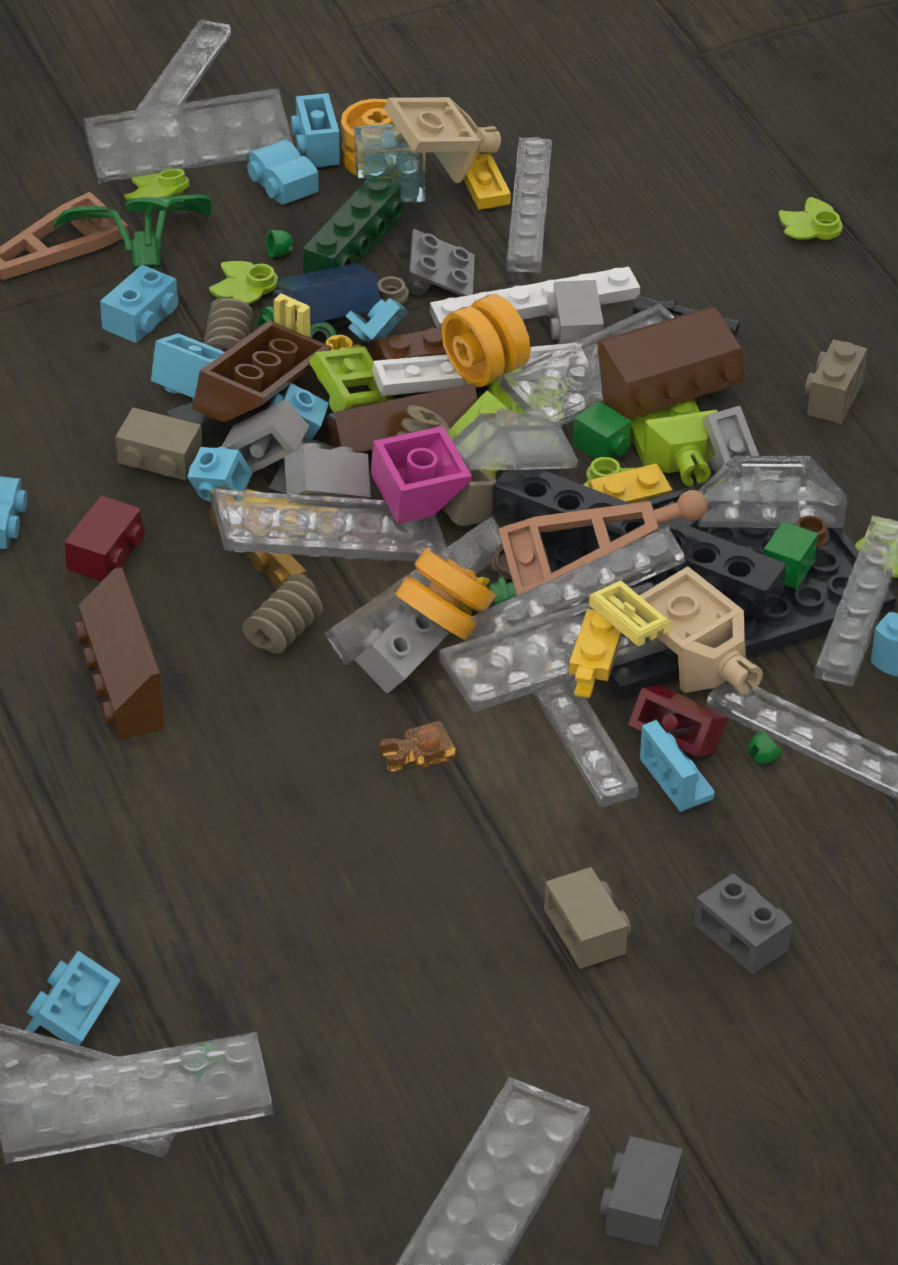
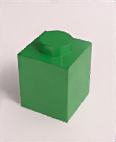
M597 401L574 417L573 446L592 458L610 457L615 459L618 456L624 455L630 449L631 420L602 402Z
M783 521L764 548V555L786 563L784 585L797 589L815 562L818 533Z

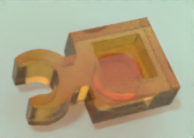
M441 720L403 730V740L396 738L382 740L379 743V754L381 757L390 755L387 757L388 771H398L404 768L407 762L414 761L418 769L454 759L455 746Z

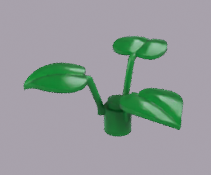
M201 194L130 199L125 203L127 211H145V231L135 232L134 239L132 240L129 238L118 211L109 210L107 206L69 208L56 218L54 229L61 224L84 218H112L125 242V251H132L133 269H137L141 265L154 269L161 266L159 250H161V236L166 210L192 211L209 217L212 211V201L209 196ZM153 210L160 211L155 235L154 231H151V214Z

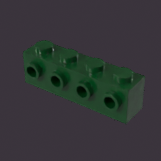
M371 175L303 248V274L353 263L360 264L401 219L404 203L401 200V185Z

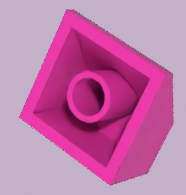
M444 426L373 441L370 474L397 524L434 516L471 482L472 475Z

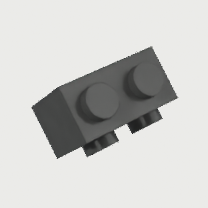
M734 873L696 898L694 926L752 975L789 950L793 922L783 910L775 908L759 894L755 887L746 884Z

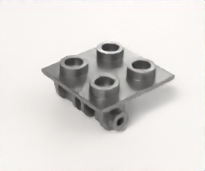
M413 229L409 275L411 277L408 281L409 290L414 295L419 296L424 294L431 284H434L460 296L473 295L475 255L462 247H456L441 241L432 234H425Z

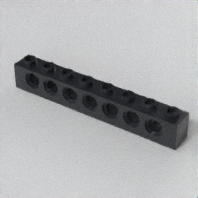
M516 459L493 484L492 513L516 523L536 516L630 504ZM644 518L606 523L611 542L639 528L645 522ZM675 520L659 524L660 535L613 559V561L661 580H666L684 568L689 567L743 609L745 613L760 619L765 618L784 592L786 563ZM593 525L542 532L590 552L600 548Z

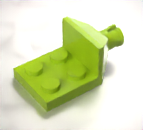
M693 398L631 419L628 418L631 420V439L642 465L647 466L657 463L662 472L672 473L680 471L683 483L689 487H692L694 483L690 474L694 476L697 485L705 483L711 474L707 461L715 455L702 419L718 411L700 412Z

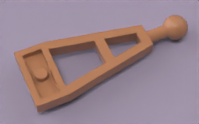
M88 192L59 206L0 246V279L3 281L100 250L123 238L112 218H84L70 222L85 235L84 237L47 248L40 241L55 230L54 221L63 211L79 206H106L91 192ZM122 220V222H123V224H124V227H125V229H126V231H127V233H128V235H129L128 224H126V223ZM24 250H27L30 253L28 255L11 260Z
M689 490L679 497L677 503L655 510L651 501L536 516L498 528L517 597L520 601L563 587L660 535L659 524L681 517L689 521L699 520L706 514L708 502L701 492ZM644 518V525L611 542L606 523ZM593 525L600 548L552 573L541 533Z

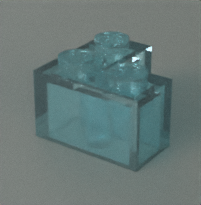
M394 124L354 126V158L358 178H369L371 175L375 177L387 176L388 181L401 185V200L403 203L425 201L426 153L414 152Z

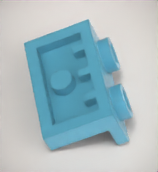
M391 298L386 302L380 300L368 313V316L371 318L369 322L359 314L350 311L346 315L352 322L348 328L360 339L369 343L371 340L375 341L386 338L409 311Z
M657 720L642 725L640 760L678 810L681 812L714 799L713 788L696 768L694 762L688 758L682 749L678 748L673 735L666 733Z
M77 951L68 964L60 960L46 981L53 986L48 995L40 991L26 1012L33 1018L25 1031L32 1035L41 1025L77 1049L121 979L79 951Z

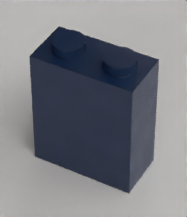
M358 263L277 279L278 290L274 291V298L282 293L310 306V324L344 317L350 311L357 314L368 312L380 301L376 274ZM295 310V318H296V321H297V310Z

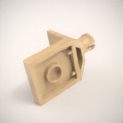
M450 97L388 98L385 104V111L414 152L419 153L434 152L454 183H461L478 152L495 153L500 147L501 136L499 131H496L497 128L494 126L477 127L471 117Z
M684 568L639 595L670 620V632L663 635L658 631L657 638L678 655L680 689L688 693L716 688L725 681H728L739 693L748 694L749 688L754 690L759 685L763 676L762 669L746 659L744 610L691 568Z

